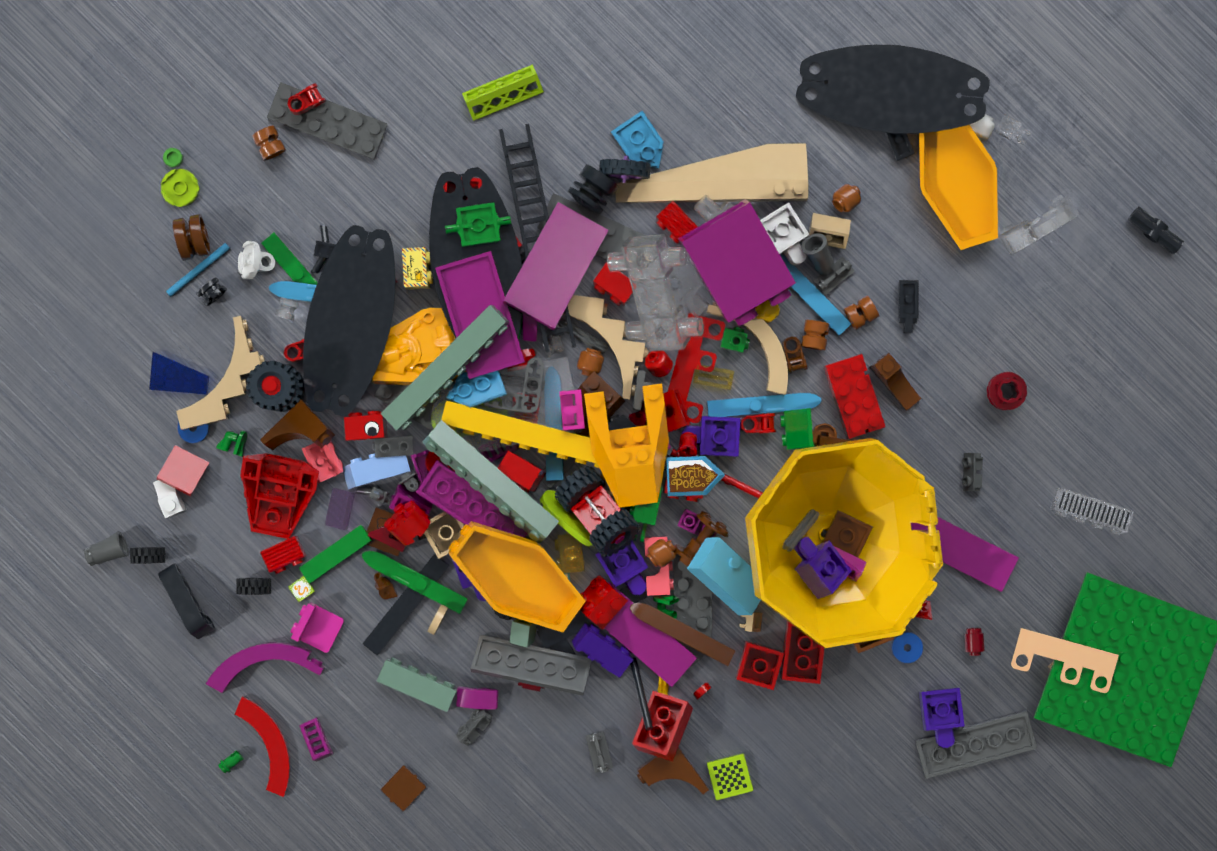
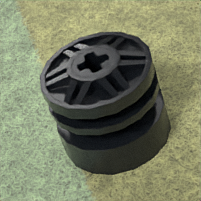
M586 164L579 174L585 182L582 184L574 181L573 184L579 190L570 187L568 192L580 205L601 214L603 209L597 203L606 206L607 202L602 196L606 195L612 198L619 186L606 175Z

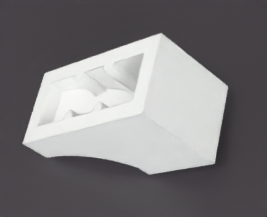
M159 480L153 482L158 496V503L165 518H170L187 510L177 489Z

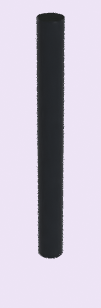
M633 658L630 666L645 729L649 731L653 729L637 658Z

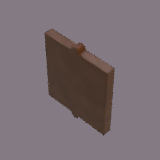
M403 765L380 790L390 798V802H394L404 811L426 786L417 778V774H413Z

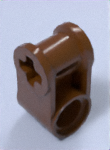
M793 336L785 338L782 342V348L787 362L788 374H792V371L800 369L807 370L806 359L799 339ZM790 339L796 343V348L792 351L786 347V343Z

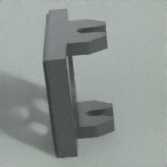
M638 371L633 410H641V402L644 400L642 386L654 385L644 382L646 371Z

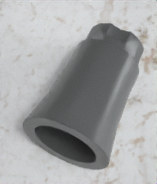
M819 233L806 237L801 244V249L809 258L815 270L823 276L834 271V259L830 253L826 237Z
M118 531L110 537L85 548L84 554L87 563L93 566L113 559L129 556V548L124 536Z

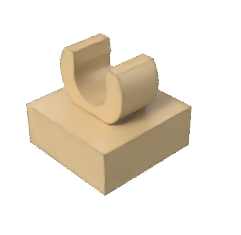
M753 612L752 615H741V617H746V624H740V627L745 628V631L761 632L763 613Z

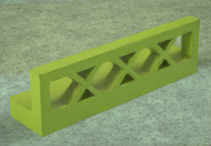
M532 64L466 91L462 95L474 121L544 91ZM536 81L538 88L531 91L526 89L528 84ZM513 90L520 91L514 98L508 96ZM493 98H501L499 104H490ZM479 104L484 106L482 111L473 112L472 107Z

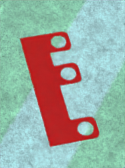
M688 313L668 391L673 389L679 390L686 412L691 406L698 408L699 415L694 419L689 418V421L699 423L703 413V406L687 401L695 369L706 372L714 370L717 355L700 350L703 337L721 340L725 323L720 320ZM714 323L718 324L721 328L720 333L716 336L709 333V327ZM705 355L712 358V364L707 368L703 367L700 363L701 358ZM668 407L667 415L672 417L674 411L671 407Z

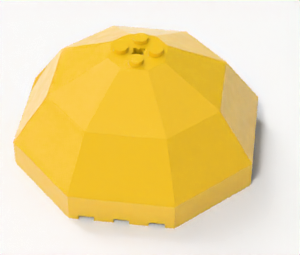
M868 438L794 450L745 517L755 596L825 648L902 635L910 620L914 619L922 608L923 602L937 587V582L933 581V578L943 566L940 534L939 530H936L938 517L934 487L925 481V476L908 465L902 458L877 439ZM814 509L819 512L818 519L803 538L809 537L815 546L821 544L824 539L821 533L824 529L828 530L837 510L873 526L858 557L864 560L866 565L862 575L856 582L846 577L833 594L817 599L795 570L802 559L794 549L790 552L784 550L783 543L807 513ZM911 523L928 526V530H912Z

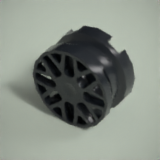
M217 277L206 283L196 294L198 297L202 296L203 303L206 306L213 304L227 291L224 285L217 283L219 281Z

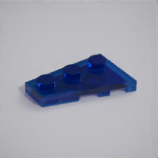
M156 352L152 353L149 390L208 395V375Z

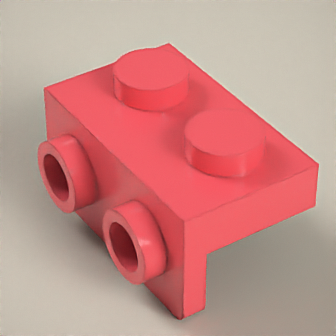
M332 441L323 448H320L315 443L302 448L308 464L319 471L318 484L344 472L342 461L337 457Z

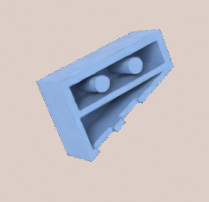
M375 453L368 455L369 459L363 461L361 457L350 460L351 464L343 467L348 490L410 471L406 455L375 458Z

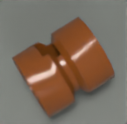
M274 125L265 127L252 135L256 146L260 147L259 152L264 161L275 158L286 151L282 141L277 139L279 135Z
M868 295L858 300L857 305L853 303L844 308V312L855 330L864 326L866 321L871 322L880 317Z
M805 320L804 331L806 335L802 337L801 347L825 351L827 344L825 335L829 333L830 324L815 320Z
M818 424L812 429L813 445L817 446L818 435L837 438V432L830 424Z

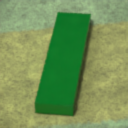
M360 525L299 567L307 582L311 584L373 540L368 536L364 526Z

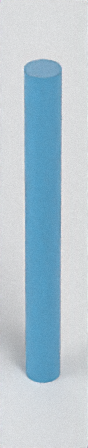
M224 243L166 291L170 297L173 296L227 252L230 247Z

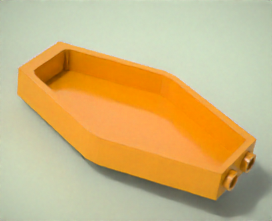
M966 125L943 131L919 133L920 188L922 194L960 250L997 239V168L994 160L971 126Z
M442 308L423 309L390 328L384 352L372 378L374 384L410 385L456 339ZM456 375V376L452 379L453 382H455V380L457 379L458 375Z
M471 521L461 529V535L458 540H454L449 546L450 551L448 553L489 605L498 613L564 632L586 602L545 549L536 541Z

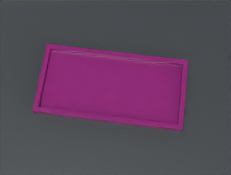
M558 202L503 302L554 330L605 238L608 229Z
M491 251L436 267L435 269L456 338L489 305H494L509 320V323L506 325L508 329L502 335L497 334L493 338L494 343L487 349L483 348L479 352L480 357L472 363L470 361L465 366L469 379L525 363L508 305L503 302L505 296Z

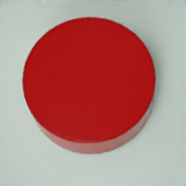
M708 682L704 683L693 695L698 700L712 687Z

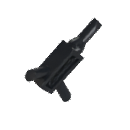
M320 225L322 241L316 240L313 255L319 258L311 270L312 273L317 274L336 246V244L329 242L327 226Z

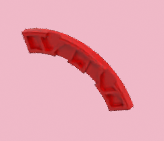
M242 696L234 715L247 721L263 739L270 760V776L266 790L284 797L290 777V757L285 738L274 719L261 706Z

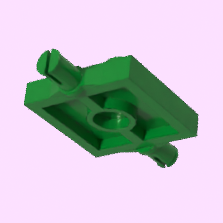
M494 202L456 208V224L445 225V229H448L446 234L458 232L461 237L462 247L500 242V225L511 224V217L499 218Z

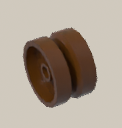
M201 214L190 216L189 225L184 218L173 220L174 237L183 261L193 259L195 251L200 257L210 255L209 236Z

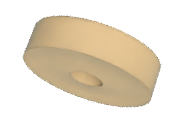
M441 604L427 632L435 635L448 607Z

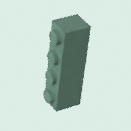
M396 658L386 659L377 682L448 712L457 692V689L454 688L455 684L446 680L442 683L436 680L437 676L430 673L424 675L419 672L420 669L409 665V667L401 665L402 661Z

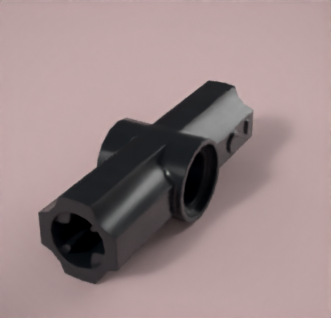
M1140 206L1128 218L1131 223L1143 231L1145 237L1154 243L1160 244L1172 255L1184 243L1181 238L1168 229L1167 224L1158 218L1152 217Z

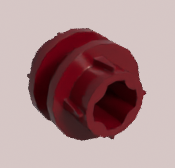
M999 373L993 376L987 385V398L997 409L1013 410L1020 407L1025 401L1027 385L1024 379L1016 373ZM1006 383L1011 385L1013 393L1009 399L1002 397L1001 386Z

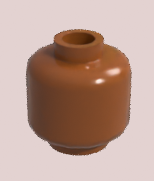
M850 184L842 185L833 194L832 202L834 207L840 212L852 211L861 202L859 188Z
M586 348V351H581L577 368L582 370V375L590 376L593 371L596 374L601 372L604 357L600 355L601 351Z
M659 539L648 548L649 554L647 556L655 567H665L675 559L673 551L676 548L670 540L666 542L663 539Z

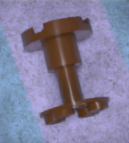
M703 510L696 515L705 524L698 537H692L686 547L679 544L674 546L676 548L673 551L675 556L679 554L681 556L680 561L686 566H689L706 538H711L715 532L724 537L729 536V531L726 529L727 526L720 521H713L710 519L711 516Z

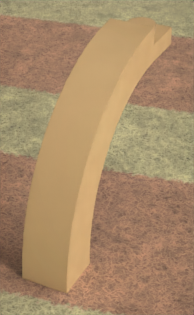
M713 302V305H708L706 313L723 317L715 302ZM755 317L742 326L747 328L757 338L764 350L768 364L766 391L786 395L788 370L782 345L770 326L763 319Z

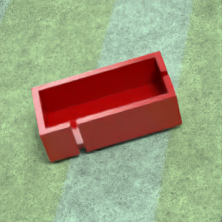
M862 354L823 366L847 439L866 434L865 430L869 433L886 427L870 376L864 373V371H867V367Z

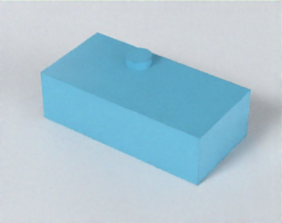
M706 538L687 569L737 615H752L761 600L754 593L751 566L721 538Z

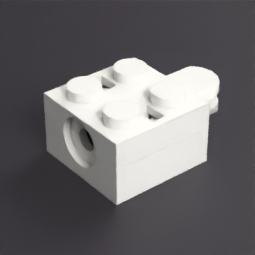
M789 202L760 220L779 254L784 253L790 264L800 265L807 256L802 251L800 242L808 237L809 233Z

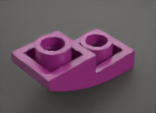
M685 509L677 526L695 535H699L705 524L698 519L696 513Z
M460 686L457 688L456 706L473 709H498V690Z

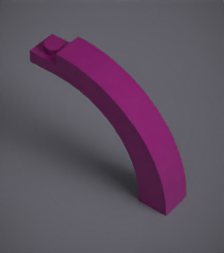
M284 642L262 643L245 648L226 659L212 673L206 685L223 693L231 681L243 669L264 660L276 659L294 662L318 675L323 673L325 667L322 665L323 662L313 657L311 660L309 657L312 651L304 647Z

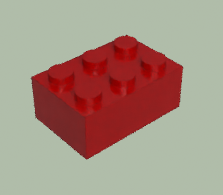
M789 621L786 623L784 656L780 678L782 680L820 684L825 647L816 643Z
M652 691L648 708L653 729L649 731L645 729L642 717L632 745L638 751L673 762L693 707L687 701Z

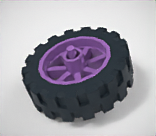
M624 156V159L600 160L599 171L607 177L622 179V183H626L628 179H650L651 164L648 162L628 160V156Z

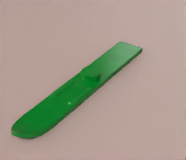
M275 232L261 243L294 282L317 285L318 282Z
M376 551L362 553L363 560L376 571L459 614L468 598Z

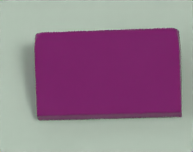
M523 313V340L535 342L537 341V321Z

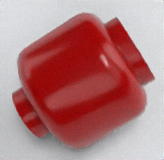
M656 349L646 356L645 366L653 376L661 378L670 373L673 361L665 351Z

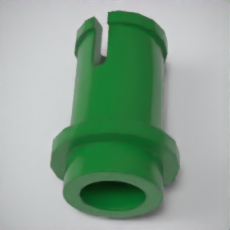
M235 750L226 759H221L218 766L224 773H230V769L244 760V758Z

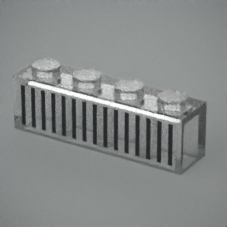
M1057 488L1051 510H1054L1057 516L1066 518V515L1073 516V521L1083 524L1085 521L1092 523V527L1103 529L1104 526L1110 528V532L1121 535L1122 532L1128 533L1134 514L1132 510L1063 488Z

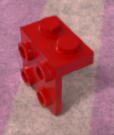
M601 575L594 578L585 591L580 593L586 601L580 610L602 630L628 602Z

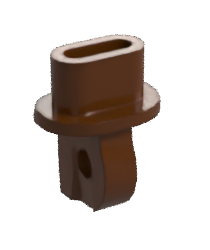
M380 572L374 575L375 588L379 590L380 597L385 600L397 597L393 584L386 577H383Z

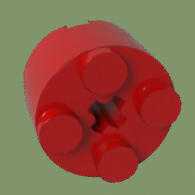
M411 500L404 505L402 503L398 504L393 510L395 513L384 523L387 530L404 546L415 542L413 540L415 536L421 537L424 534L431 520L428 519L430 518L428 514Z

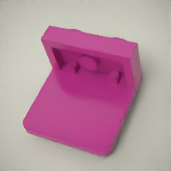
M311 602L307 606L303 605L299 613L302 617L299 623H294L290 631L293 633L291 639L297 642L301 640L325 653L329 652L344 623V619Z

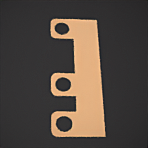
M1021 628L1011 666L1014 669L1028 671L1034 654L1062 661L1064 665L1060 679L1062 682L1072 685L1078 684L1082 668L1095 670L1091 689L1107 693L1119 655ZM1021 654L1026 655L1028 658V663L1024 667H1020L1016 663V658ZM1068 668L1076 670L1077 676L1074 680H1068L1065 677V672ZM1099 676H1104L1107 679V685L1102 689L1098 688L1095 684Z

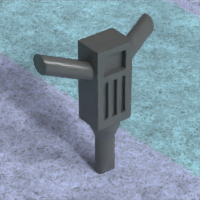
M358 487L355 494L369 495V498L390 505V492L379 487Z

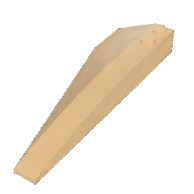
M806 143L765 144L650 174V179L627 180L626 183L619 182L616 183L619 186L616 191V203H660L672 201L741 202L744 199L749 202L807 201L808 168Z

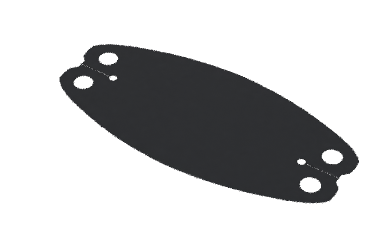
M859 45L820 52L804 59L800 65V74L803 76L802 84L797 88L796 98L802 105L820 115L857 128L884 133H928L963 127L982 119L986 113V104L983 102L984 94L989 90L990 80L978 69L936 52L901 45ZM814 62L821 65V71L818 74H812L809 71L810 65ZM971 78L979 79L980 86L978 89L972 90L968 87V81ZM825 80L829 82L827 85L824 84ZM809 88H814L817 91V97L813 100H809L805 96ZM957 93H961L960 98H957ZM968 104L976 106V113L972 116H968L964 112V108Z
M479 167L467 169L464 174H456L455 172L442 173L436 183L431 206L429 225L431 270L441 308L455 338V331L435 268L491 251L505 297L522 268L520 251L512 222L511 224L500 225V242L462 247L461 237L458 232L446 234L448 229H445V225H454L457 222L456 208L494 202L499 218L509 216L493 182ZM473 177H479L482 180L480 188L474 189L470 186V180ZM452 181L455 183L456 189L453 193L444 191V184L446 182ZM464 194L468 197L467 200H463ZM508 305L518 338L522 312Z
M353 225L348 228L337 242L320 275L307 316L303 347L305 395L307 403L313 411L322 412L328 409L332 410L335 415L347 416L363 397L380 363L391 328L395 301L394 250L392 240L386 230L376 229L373 232H369L359 225ZM356 234L360 237V243L357 246L349 244L351 235ZM376 239L384 241L385 244L382 250L377 251L374 249L373 243ZM362 253H365L366 257L363 258L361 256ZM334 383L337 384V387H336V388H333V387H332V385H333ZM318 390L325 393V399L322 402L314 400V393ZM342 395L349 397V404L346 407H341L338 404V399Z

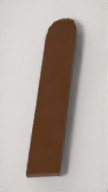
M644 603L630 605L631 612L644 623L727 667L729 666L735 650Z

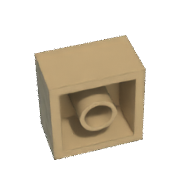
M445 511L430 519V525L424 532L438 559L449 554V546L454 540H458L461 535L460 531L464 527L463 523Z

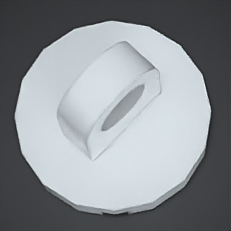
M246 241L243 244L244 251L240 252L238 257V271L242 274V278L253 279L257 272H268L274 268V257L270 253L261 252L257 242ZM262 258L267 259L268 267L262 265Z

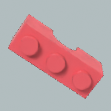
M667 536L645 537V557H648V548L659 539L667 542ZM672 561L665 567H660L657 574L646 576L647 596L670 595V590H674L673 579H669V571H673Z

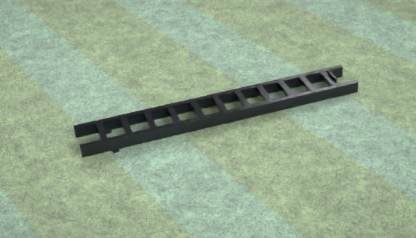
M525 124L528 142L506 146L503 129H499L526 259L529 255L527 243L536 242L539 235L526 238L523 226L544 221L547 223L549 219L529 124ZM530 147L532 160L510 164L509 151ZM534 166L535 179L514 183L512 170ZM538 184L540 197L518 201L515 188ZM542 203L544 216L522 220L520 206ZM568 305L563 312L566 316L567 327L545 331L544 324L539 322L546 353H550L547 336H562L565 332H569L572 348L576 347Z

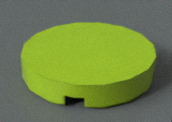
M171 170L162 179L161 194L165 201L171 205L185 207L193 203L198 197L199 182L195 175L188 170Z

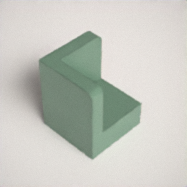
M517 618L513 620L510 643L526 648L535 641L537 624Z

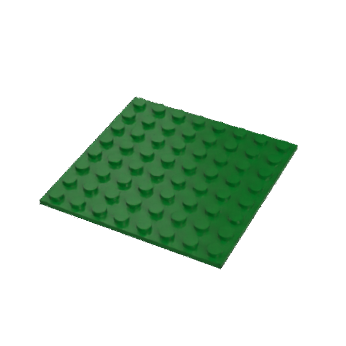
M1086 572L1062 639L1119 655L1109 691L1102 693L1092 690L1091 682L1095 670L1084 667L1082 668L1078 684L1072 685L1062 682L1060 676L1064 662L1054 660L1034 718L1172 767L1217 643V621ZM1068 668L1065 672V677L1068 680H1074L1077 676L1074 668ZM1099 676L1095 681L1096 686L1100 689L1104 688L1107 685V679L1104 676Z

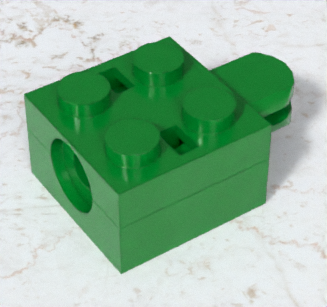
M662 487L660 488L657 503L630 507L629 513L638 524L643 523L640 542H644L647 524L655 525Z

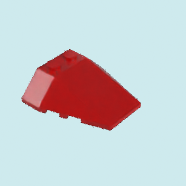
M268 453L243 456L240 476L241 481H243L244 497L247 502V513L251 531L289 539L317 489L319 471L305 461Z

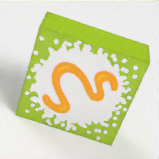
M304 576L288 586L298 602H301L315 592Z

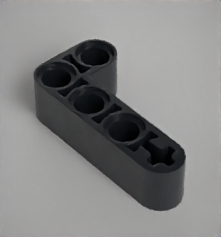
M173 563L160 571L158 576L188 632L195 638L200 639L215 630L213 622L208 615L203 613L177 564Z

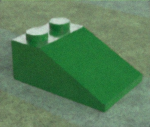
M811 408L784 411L783 415L780 416V425L784 427L785 435L781 436L782 446H786V450L814 447Z

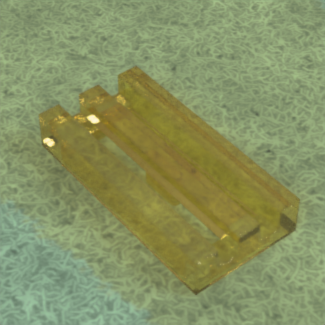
M697 365L693 383L731 390L734 371L714 367L713 371L730 374L729 378L700 373L698 370L699 365ZM698 376L727 381L728 385L698 380Z

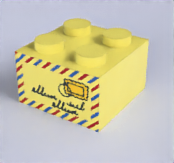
M425 247L402 248L404 287L407 290L430 289V284H433V275L429 271V265H431L430 252Z

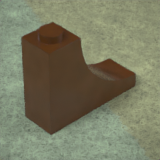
M890 353L884 354L870 366V369L905 411H907L922 398L908 382L901 370L902 367Z
M300 400L260 441L272 451L279 445L295 439L309 440L323 448L330 443L335 434L310 409L309 405Z
M679 747L673 762L654 756L637 768L639 772L637 777L642 784L647 783L648 786L661 780L678 779L692 784L702 794L709 791L705 782Z

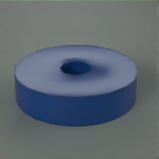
M178 423V433L184 441L198 443L207 437L209 424L199 426L193 432L191 429L181 430Z
M903 632L902 635L896 636L893 639L891 649L896 659L903 663H912L920 658L923 652V644L917 635L911 632ZM906 644H909L911 647L909 651L904 650Z

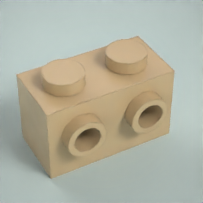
M813 213L809 227V236L816 233L823 234L827 239L828 246L846 249L851 220Z

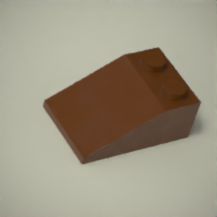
M594 371L578 388V390L581 389L585 428L573 430L576 434L589 438L584 394L604 391L607 420L625 402Z

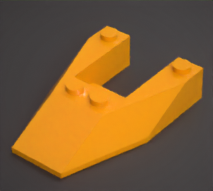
M662 384L642 386L647 425L609 430L604 391L584 394L592 453L619 508L658 502L669 445Z

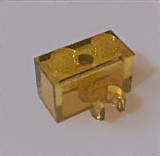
M571 534L558 535V539H554L555 550H559L560 558H556L557 566L563 573L585 571L582 543Z

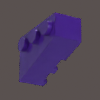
M585 623L572 640L575 650L584 652L590 660H595L603 668L620 678L633 661L630 655L632 652L624 646L621 648L615 644L616 641L611 636H603L599 633L601 630L594 624L589 626Z

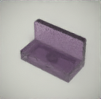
M337 488L332 489L325 521L326 526L341 530L348 529L355 492Z

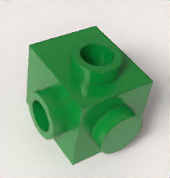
M733 327V330L725 328L720 348L743 353L744 350H748L750 339L747 338L748 334L744 333V329Z

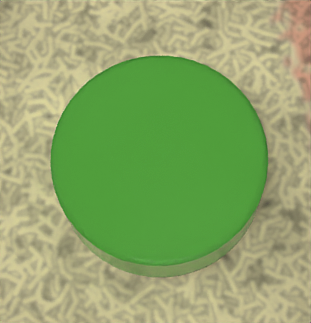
M169 148L164 152L163 160L169 167L176 168L182 164L183 154L176 148Z

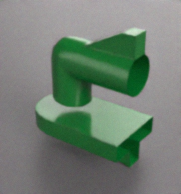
M227 431L216 448L229 452L231 442L234 441L236 445L233 454L243 457L247 432L241 431L238 434Z
M654 595L653 601L658 602L657 610L676 619L677 612L666 609V605L679 602V598L675 597V595Z

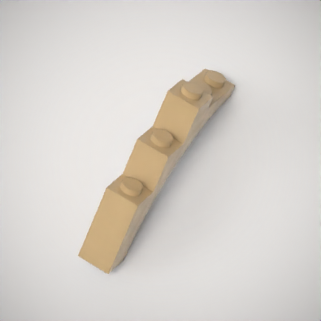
M573 295L568 303L570 317L589 325L609 344L621 370L623 382L622 398L630 400V397L635 395L636 385L632 384L633 377H637L638 366L635 365V362L643 363V359L648 355V348L645 347V343L622 340L623 337H627L628 326L624 325L625 321L602 318V315L607 314L608 304L604 303V299Z
M241 316L233 317L235 347L231 363L224 377L206 397L189 407L176 411L181 430L227 420L230 410L228 403L224 404V400L246 395L247 382L246 379H242V376L250 375V371L254 370L256 365L265 362L264 356L260 355L258 351L251 353L254 347L251 338H247L246 331H249L248 323Z

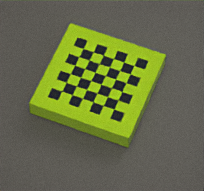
M744 753L706 762L716 800L753 791Z

